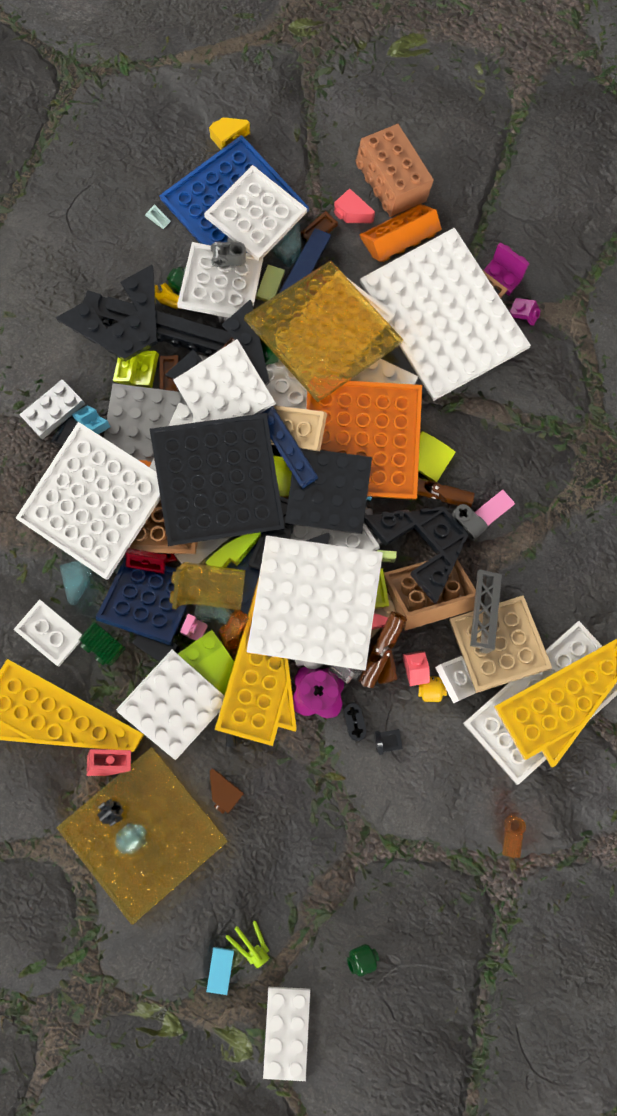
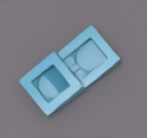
M88 405L72 414L77 422L97 434L110 428L109 422L100 417L96 409Z

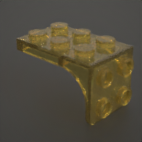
M183 562L177 567L176 572L172 574V584H175L174 591H171L170 603H173L172 609H177L181 605L197 604L241 610L246 570Z

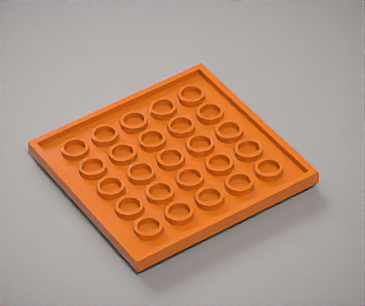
M308 378L306 409L327 413L320 450L372 457L367 497L417 499L422 385Z

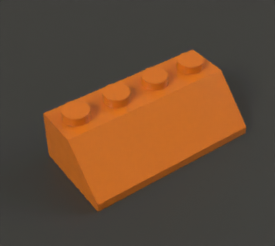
M419 204L359 235L371 256L378 261L384 262L389 260L390 256L400 254L406 248L420 244L421 240L434 237L442 228L436 209Z

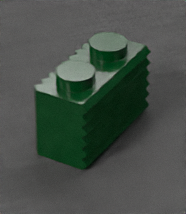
M93 622L78 639L82 642L80 646L88 653L91 651L97 655L95 659L103 666L105 664L111 666L126 649L96 622Z

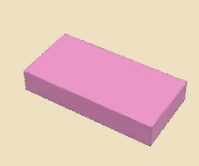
M501 490L475 513L489 526L514 506L515 503L504 490Z

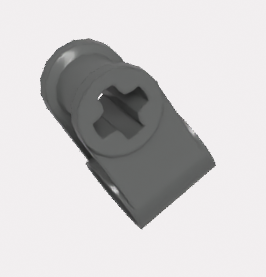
M215 242L211 245V251L213 252L211 263L215 267L242 266L246 262V247L242 242Z
M465 504L459 505L452 513L454 519L469 534L468 538L473 541L488 528L487 523ZM461 512L465 514L464 516L459 517V514Z

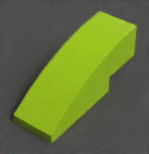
M261 532L243 535L227 543L205 562L207 567L219 576L230 562L238 566L259 541Z

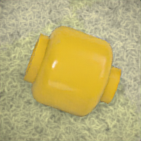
M430 676V683L419 685V697H422L424 702H441L442 697L447 696V690L440 677Z

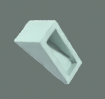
M155 204L145 214L146 217L162 229L171 222Z

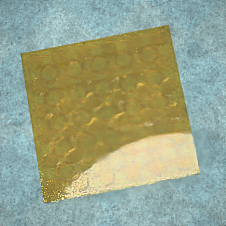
M331 260L246 314L244 318L248 325L317 402L394 350L404 340Z
M153 747L131 764L130 771L120 773L56 827L131 925L228 842ZM109 799L119 801L124 809L121 814L123 819L112 827L109 824H103L97 815L101 811L99 806Z

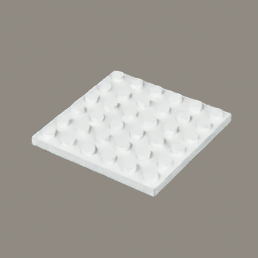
M78 422L16 519L108 580L160 501L157 474L150 467Z
M266 536L247 653L366 671L383 552Z

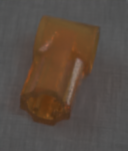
M234 610L227 624L219 629L224 647L228 650L239 647L240 635L249 619L247 614L241 610Z
M510 815L504 822L505 833L502 855L520 858L526 824L520 817ZM518 820L519 828L512 831L510 828L511 822Z

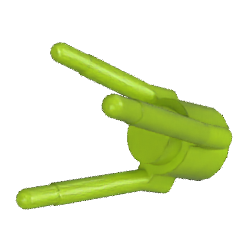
M253 921V925L261 948L259 945L253 947L240 928L235 927L236 932L250 951L247 953L229 935H226V939L247 958L250 964H254L256 968L261 967L270 957L267 954L269 949L264 942L257 922Z

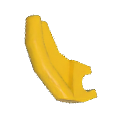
M166 283L161 284L162 291L158 289V285H155V297L161 304L174 309H182L178 308L179 295L175 294Z

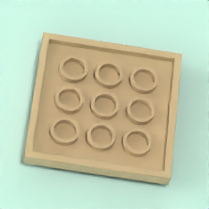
M524 595L499 603L495 650L488 654L481 653L480 648L470 646L474 611L450 618L449 620L476 693L552 669ZM483 612L479 614L481 623L483 622ZM482 631L477 634V642L481 643Z

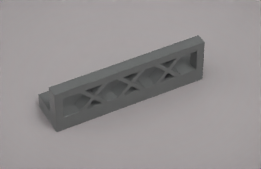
M478 570L470 646L480 648L481 653L488 654L495 650L502 574ZM483 576L488 577L486 586L483 583ZM485 593V602L483 604L481 596ZM483 612V622L481 623L479 614ZM482 631L481 643L477 642V634Z

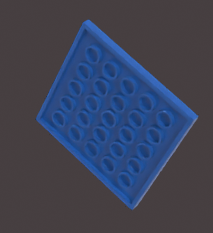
M242 135L159 195L160 200L200 244L210 246L215 242H228V236L207 220L204 213L252 165L306 207L307 212H309V207Z

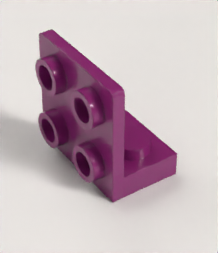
M499 243L493 259L483 271L508 289L506 294L510 296L523 280L529 262L523 256L513 252L509 246Z

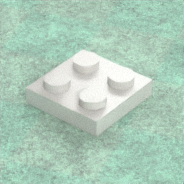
M462 656L435 667L453 703L476 693Z

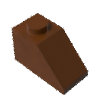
M212 768L210 770L212 801L216 803L214 807L222 814L225 811L230 813L245 793Z

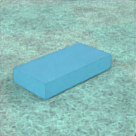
M213 948L206 992L228 994L234 950Z

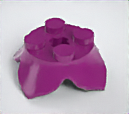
M300 668L295 676L294 711L304 716L318 714L323 718L338 716L342 708L341 692L344 688L342 673L333 668ZM316 686L323 688L322 696H315L313 694Z

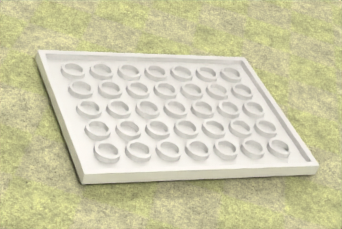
M455 228L360 278V283L366 293L395 315L387 327L433 401L522 353L531 346Z

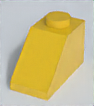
M223 117L213 122L209 127L210 138L222 150L239 136L246 137L249 135L250 122L243 119Z

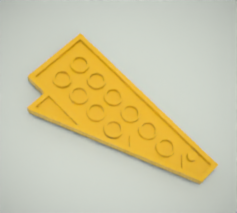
M257 582L215 730L273 746L278 727L296 732V720L288 659L247 653L258 587Z
M617 639L494 706L524 760L542 751L551 767L557 765L617 683Z
M9 659L5 661L0 670V740L107 750H131V752H135L144 736L138 730Z

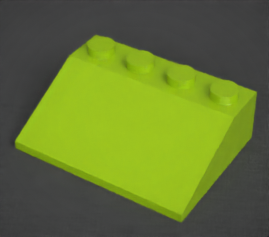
M211 630L179 652L178 655L225 696L234 661L213 630Z

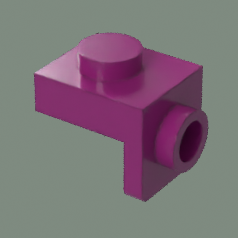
M516 298L509 313L513 318L527 319L530 325H534L540 316V309L535 300Z

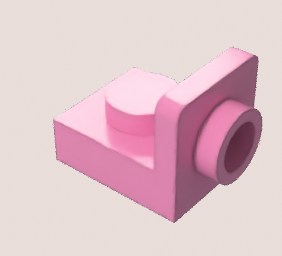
M188 614L180 633L196 641L205 634L208 625Z

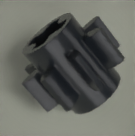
M109 799L99 806L101 811L97 815L103 824H109L112 827L123 819L121 814L124 809L119 801Z

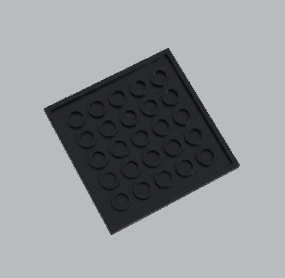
M267 413L150 428L168 547L285 529Z

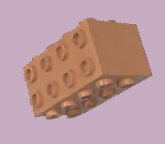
M399 124L361 138L356 165L358 169L362 170L366 182L370 183L374 195L379 198L384 211H387L390 217L427 201L434 179Z

